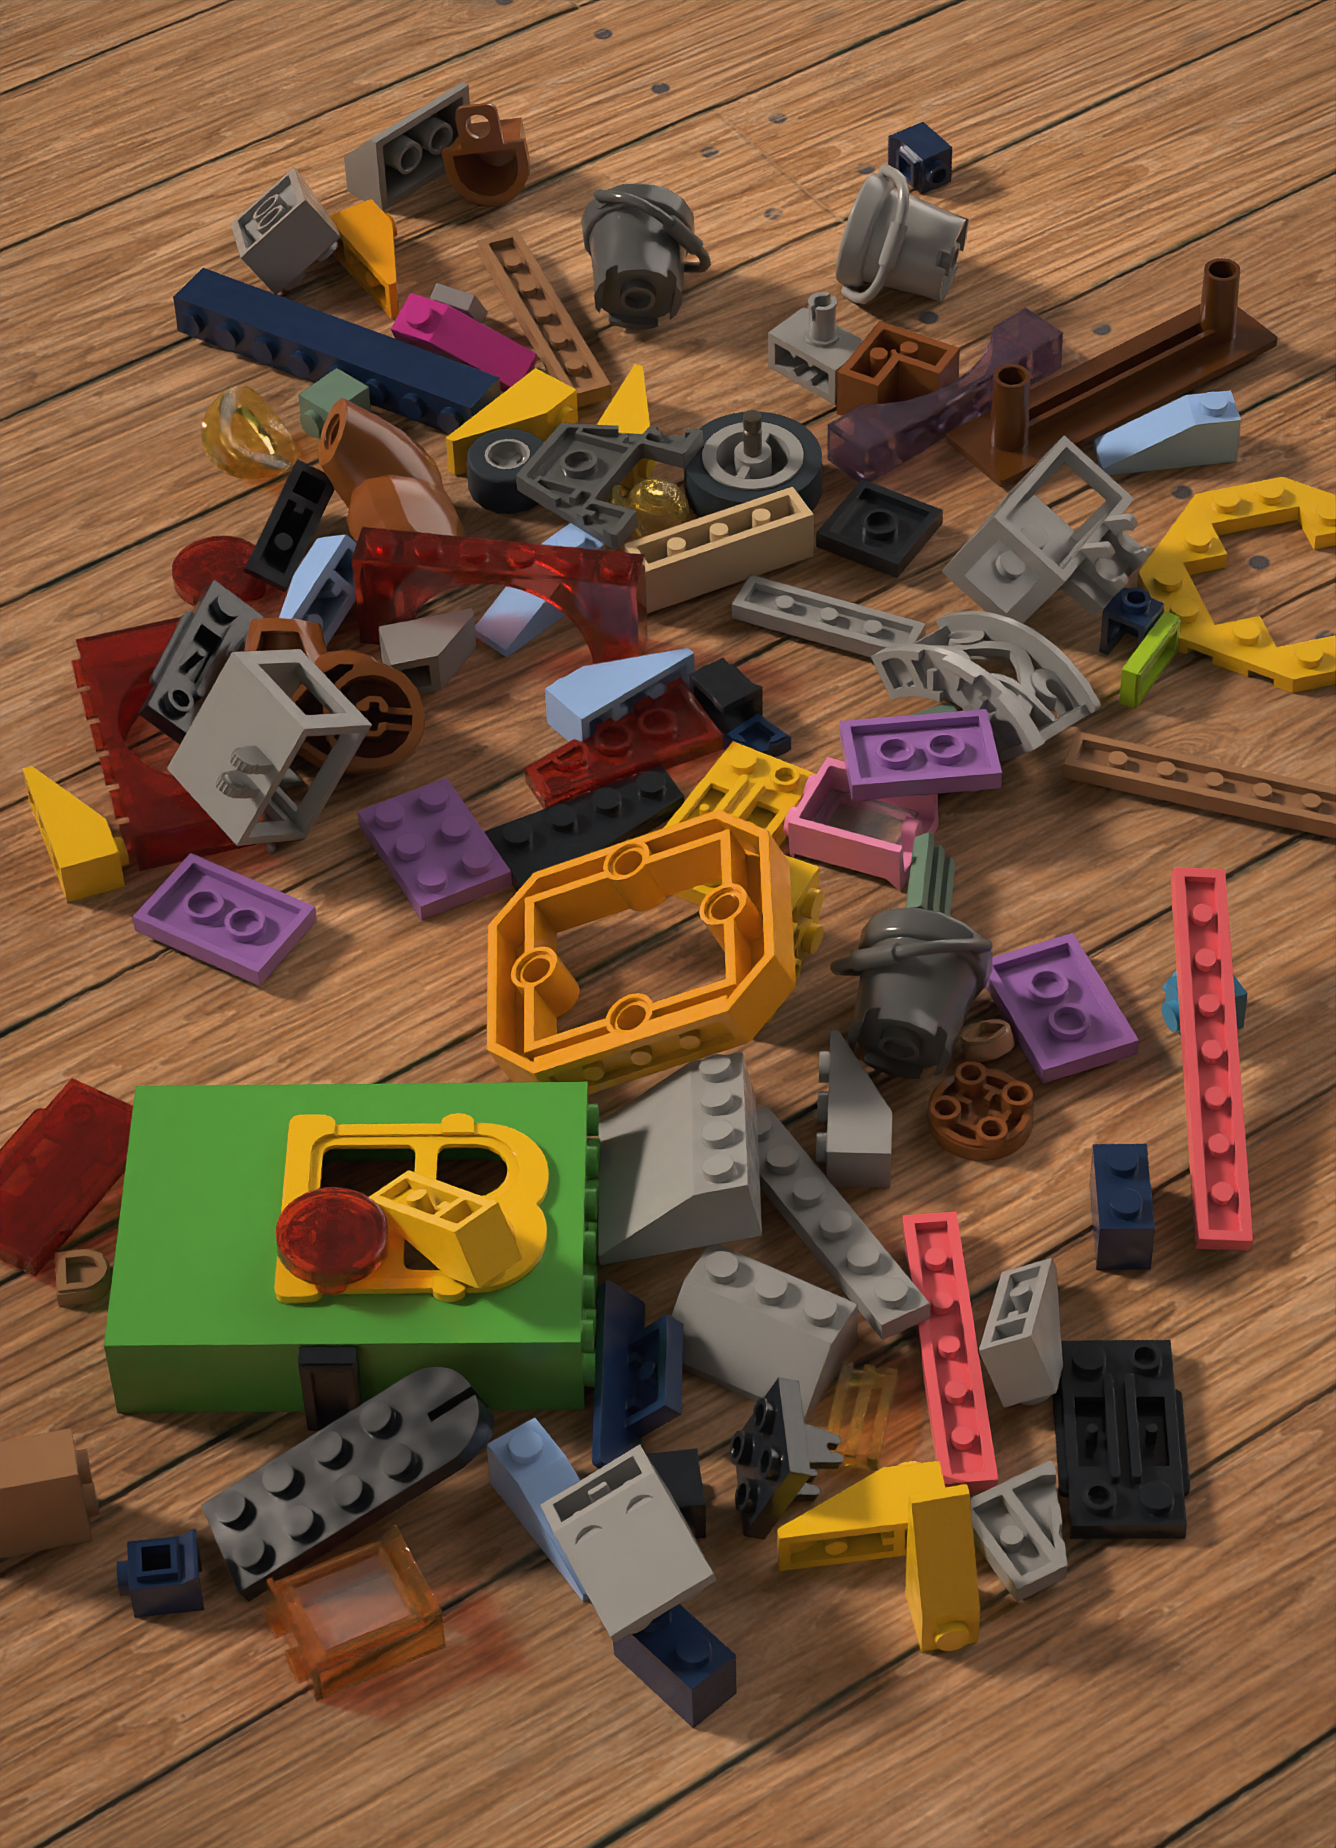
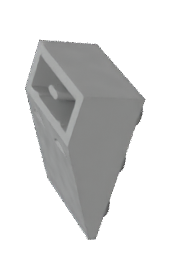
M641 1445L636 1446L540 1505L556 1539L614 1643L628 1634L637 1633L645 1629L653 1619L679 1603L694 1599L705 1587L717 1581L673 1496Z

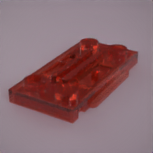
M71 1078L46 1108L35 1109L1 1147L0 1260L35 1277L55 1255V1252L61 1248L125 1173L133 1105Z

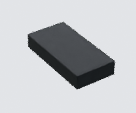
M299 1347L298 1367L308 1431H320L363 1404L356 1347Z

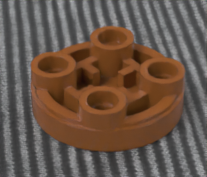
M966 1061L958 1065L955 1074L942 1080L935 1087L929 1098L928 1126L933 1138L942 1148L961 1158L976 1161L1003 1158L1021 1148L1032 1132L1034 1105L1033 1092L1030 1086L1002 1072L986 1069L979 1062Z

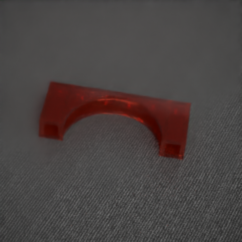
M362 527L352 556L361 643L380 645V626L416 619L417 611L420 607L441 592L470 584H495L531 593L563 612L583 635L591 653L592 664L644 656L648 640L645 554L384 528Z
M181 617L76 639L79 659L71 660L76 687H86L87 690L80 692L86 721L92 719L96 721L95 724L89 725L95 752L104 751L106 755L99 757L105 786L113 784L115 786L114 790L109 791L115 820L121 818L125 820L124 824H119L120 836L124 840L127 853L134 852L139 871L182 862L190 853L204 857L256 845L237 846L174 776L146 765L134 756L125 744L128 732L140 716L138 713L153 687L149 682V677Z

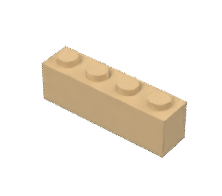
M790 487L625 543V586L643 612L648 614L748 579L749 575L758 576L813 557L814 514L796 490Z

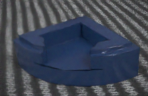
M759 713L723 736L724 750L733 741L772 757L782 755L791 750V737Z

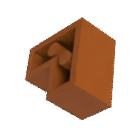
M879 321L837 372V414L876 428L897 402L939 415L958 391L960 348Z

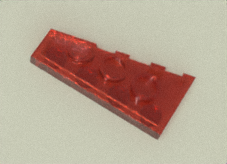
M679 677L667 684V692L653 699L648 695L634 703L632 713L616 722L609 718L595 726V734L581 742L573 739L525 767V781L542 808L545 809L663 765L665 770L723 750V735L683 679Z

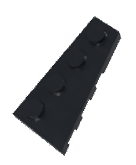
M663 765L489 829L485 831V834L510 869L512 885L517 892L534 872L622 843L628 838L634 839L649 833L672 818L684 803V795Z

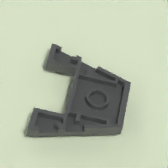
M561 423L517 473V490L610 548L619 550L638 526L637 511L605 501L640 459L646 458L685 469L704 446L703 430L686 428L685 436L662 435L658 427H648L643 434L619 433V425Z

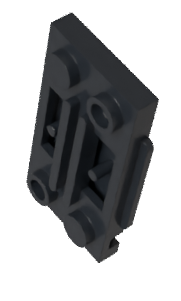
M213 580L204 588L193 611H186L180 618L149 677V682L153 687L138 714L178 744H181L231 653L244 652L250 621L265 617L216 580Z
M1171 1340L1061 1341L1063 1368L1060 1376V1389L1053 1394L1058 1490L1060 1495L1068 1497L1070 1539H1185L1187 1520L1184 1496H1187L1190 1492L1183 1399L1182 1393L1175 1389Z

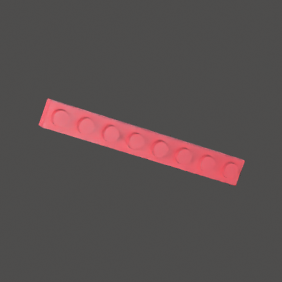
M1174 867L1170 882L1195 1249L1249 1251L1253 1243L1226 873L1225 869Z

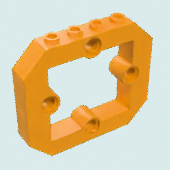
M716 810L534 872L488 925L487 1050L509 1079L514 1082H588L589 1095L750 1043L796 988L790 865L769 831L722 810ZM722 878V885L713 889L700 904L699 914L701 920L725 952L726 979L654 1003L647 995L640 993L629 994L612 1005L605 1019L557 1034V1017L565 1014L574 1006L580 993L577 981L557 955V933L628 909L639 912L650 910L658 906L667 896Z

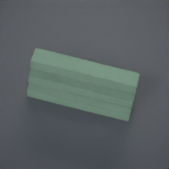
M930 832L914 838L906 908H921L950 916L956 863L951 857L944 859L945 849L940 844L934 846L935 838Z

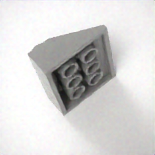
M743 1052L728 1055L716 1054L702 1060L691 1061L599 1122L601 1150L599 1167L598 1258L601 1265L762 1236L756 1099Z

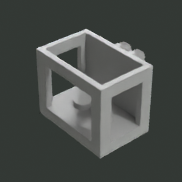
M301 649L232 652L167 769L237 846L303 840L310 832L372 724ZM300 682L331 714L305 715L291 700ZM340 734L299 807H297L278 785L307 736ZM263 811L273 820L257 823Z

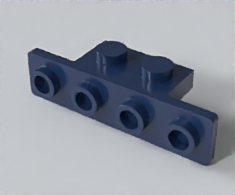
M609 1280L598 1286L592 1463L598 1469L636 1446L641 1445L643 1436L680 1416L682 1412L683 1323L667 1314L645 1327V1304L643 1301Z

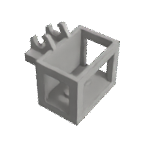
M1064 435L1007 494L941 572L985 612L999 614L1022 624L1060 587L1095 618L1111 599L1124 588L1129 581L1128 577L1150 556L1152 550L1148 545L1141 547L1124 531H1133L1138 526V522L1133 514H1122L1134 498ZM1064 462L1106 500L1076 531L1034 495Z

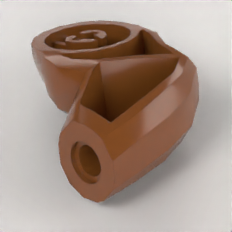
M341 398L333 405L324 423L318 446V459L321 468L331 481L334 489L349 508L347 524L351 536L373 559L397 573L424 583L439 585L450 583L464 553L465 533L455 507L444 490L442 477L435 461L422 446L402 430L366 409Z
M259 618L250 621L244 652L301 649L372 724L343 774L352 776L385 771L400 766L416 753L424 734L425 709L418 689L404 673L384 663H380L372 656L352 649L328 652L321 624L286 618ZM300 682L291 700L305 715L331 714ZM340 734L307 736L296 755L321 769Z

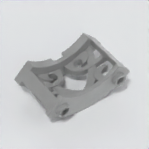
M962 611L944 615L936 621L939 629L915 643L889 647L871 656L891 700L908 696L928 698L937 702L947 699L963 708L962 711L987 709L999 762L1038 748L1046 740L1101 708V704L1092 690L1089 681L1084 678L1072 661L1057 646L1029 626L995 613ZM971 659L989 660L1005 665L1016 671L1018 682L1001 674L989 673L971 661ZM1055 709L1059 717L1056 718L1050 711ZM1031 717L1040 725L1041 728L1038 729L1036 727Z

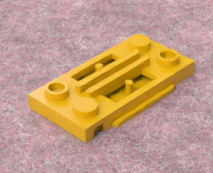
M733 741L664 828L716 810H722L768 830L781 849L789 836L784 834V822L787 813L791 807H797L800 803L810 775L817 774ZM722 878L673 895L700 906L708 893L722 885Z

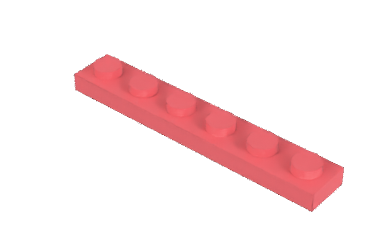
M957 1212L902 1215V1233L909 1279L930 1303V1319L917 1324L916 1329L935 1460L940 1461L945 1488L967 1484L970 1495L980 1494L998 1485V1473Z

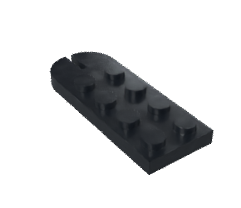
M429 1367L413 1372L201 1504L238 1592L248 1602L469 1464L475 1456L486 1448L492 1438L495 1425L494 1415L487 1409L489 1406L483 1401L472 1385L460 1373L445 1367Z

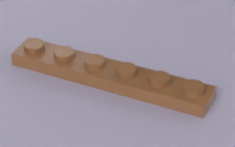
M516 230L478 240V255L548 374L577 390V408L611 399V384L519 231Z
M1076 731L1063 764L1062 778L1336 838V787Z

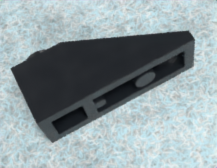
M297 459L243 572L283 592L287 591L335 490L325 472Z

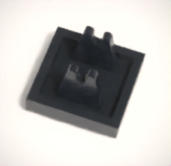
M778 1377L765 1397L760 1398L756 1402L752 1416L743 1429L734 1434L731 1441L730 1461L736 1465L738 1482L735 1493V1507L737 1511L741 1512L743 1535L747 1537L765 1540L792 1501H814L818 1497L820 1488L806 1483L812 1482L818 1474L817 1469H837L844 1461V1457L840 1453L830 1451L835 1450L841 1443L840 1436L804 1423L800 1384L797 1380Z

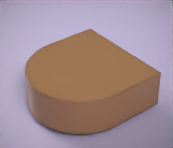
M92 1249L55 1252L56 1295L59 1307L91 1303L106 1295L111 1288L112 1274L109 1261L102 1253Z

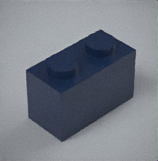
M1093 1144L1089 1188L1096 1270L1151 1269L1155 1224L1147 1144Z
M680 1603L653 1619L645 1629L637 1633L628 1634L617 1642H613L614 1655L692 1728H695L737 1694L736 1654Z

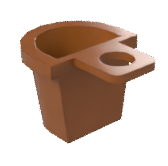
M492 103L458 107L455 112V120L459 136L450 147H443L441 151L445 171L452 187L463 198L478 205L497 206L510 202L522 192L530 174V156L522 118L499 120L498 110ZM473 115H482L488 120L487 122L470 123L467 125V119Z

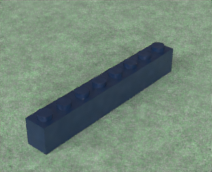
M202 268L173 296L179 332L314 383L338 368L369 387L371 405L448 434L454 432L501 395L500 377L206 268Z

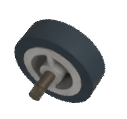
M748 410L716 418L699 428V430H703L704 446L684 469L685 497L690 508L697 516L701 518L790 487L796 490L811 511L815 509L822 493V451L816 437L801 423L775 413Z

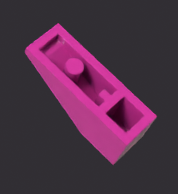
M413 293L409 294L391 327V331L397 340L500 377V389L506 391L530 373L538 360L537 354L455 308Z

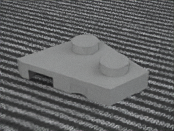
M1051 1460L970 1498L974 1544L1016 1602L1066 1579L1067 1559L1065 1542L1062 1539L1060 1504H1058L1056 1490V1468Z

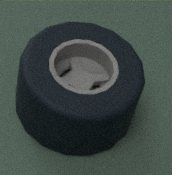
M501 429L488 432L476 439L468 449L466 461L468 489L473 500L486 510L504 514L527 511L538 505L539 503L517 490L516 475L544 442L534 434L519 429Z

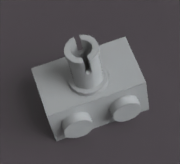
M818 292L809 297V309L801 308L768 332V367L836 405L837 372L863 340L836 325V297L833 295L830 298V293Z

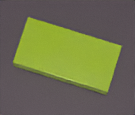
M1164 611L1123 666L1119 704L1132 709L1138 707L1177 654L1181 624L1180 616Z

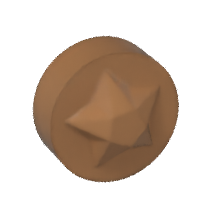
M999 1019L985 1020L973 1024L960 1036L965 1058L975 1062L997 1060L1011 1051L1015 1045L1010 1024Z

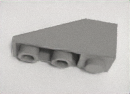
M831 1030L830 1052L820 1051L819 1083H829V1092L818 1091L817 1123H827V1132H817L816 1164H826V1178L833 1186L890 1188L892 1111L839 1030Z

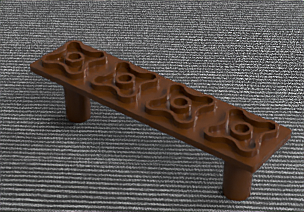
M1213 259L1204 267L1201 304L1031 390L1030 373L1025 367L1017 364H1006L998 367L993 374L991 410L947 432L946 442L999 487H1005L1023 478L1064 435L1078 448H1081L1096 438L1145 415L1276 347L1278 337L1238 307L1239 265L1230 259Z

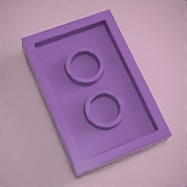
M987 709L840 721V741L852 801L1002 788V771Z
M447 778L357 811L359 826L421 920L512 885L510 869Z
M192 853L185 858L133 916L135 931L259 986L317 921L315 906Z
M1073 933L992 957V972L985 987L1004 1020L1010 1024L1014 1037L1042 1084L1138 1054L1139 1039Z

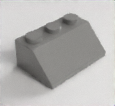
M464 82L458 84L344 156L347 191L363 201L372 199L384 211L445 173L441 151L443 147H450L459 136L455 112L460 106L470 105L469 86ZM471 116L467 119V125L471 123Z
M719 1244L708 1245L684 1279L671 1316L683 1323L682 1370L755 1402L765 1397L778 1377L797 1380L800 1384L804 1423H806L857 1345V1303Z

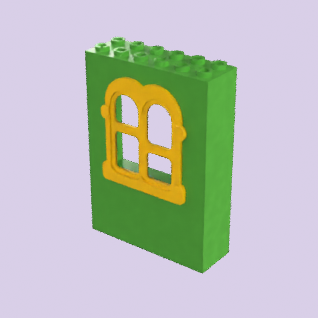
M588 1082L136 1086L104 1340V1349L117 1413L304 1412L305 1408L298 1367L299 1347H356L363 1403L413 1372L429 1367H445L460 1373L489 1406L488 1410L585 1409V1387H595L596 1353H594V1342H596L597 1309L587 1308H595V1298H598V1265L589 1264H596V1255H598V1222L590 1221H597L600 1180H591V1178H598L601 1138H591V1136H599V1104H589ZM503 1159L508 1170L505 1181L498 1189L483 1195V1197L499 1202L522 1259L505 1270L504 1276L499 1281L479 1289L449 1278L441 1270H410L404 1265L405 1239L369 1208L366 1198H325L320 1194L323 1161L415 1160V1173L437 1180L438 1160ZM377 1219L383 1223L381 1263L376 1269L322 1271L314 1266L317 1228L322 1221Z

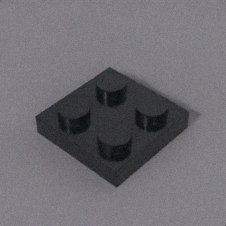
M862 479L816 532V547L898 578L943 524V510Z

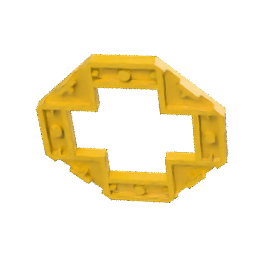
M1285 477L1195 494L1138 571V588L1146 590L1151 598L1165 603L1164 611L1180 616L1178 651L1188 654L1190 650H1195L1212 656V664L1246 677L1249 676L1251 671L1274 679V687L1290 693L1335 685L1336 635L1276 647L1260 616L1215 625L1189 575L1226 568L1227 552L1218 536L1298 520L1314 550L1336 546V495Z

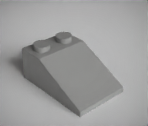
M294 167L231 223L240 258L276 295L284 288L288 291L299 284L306 274L304 270L316 259L321 262L328 258L338 246L336 241L341 238L337 226L301 174Z

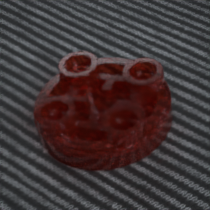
M226 535L202 538L187 545L177 554L172 564V579L176 593L186 603L195 607L204 588L213 580H216L245 603L262 598L266 593V583L243 572L255 545L245 539Z
M326 1187L312 1190L294 1199L280 1214L276 1224L277 1254L284 1267L295 1277L314 1284L316 1289L323 1294L337 1295L344 1292L348 1284L360 1281L373 1273L382 1261L387 1258L389 1253L388 1222L380 1206L363 1193L341 1187Z

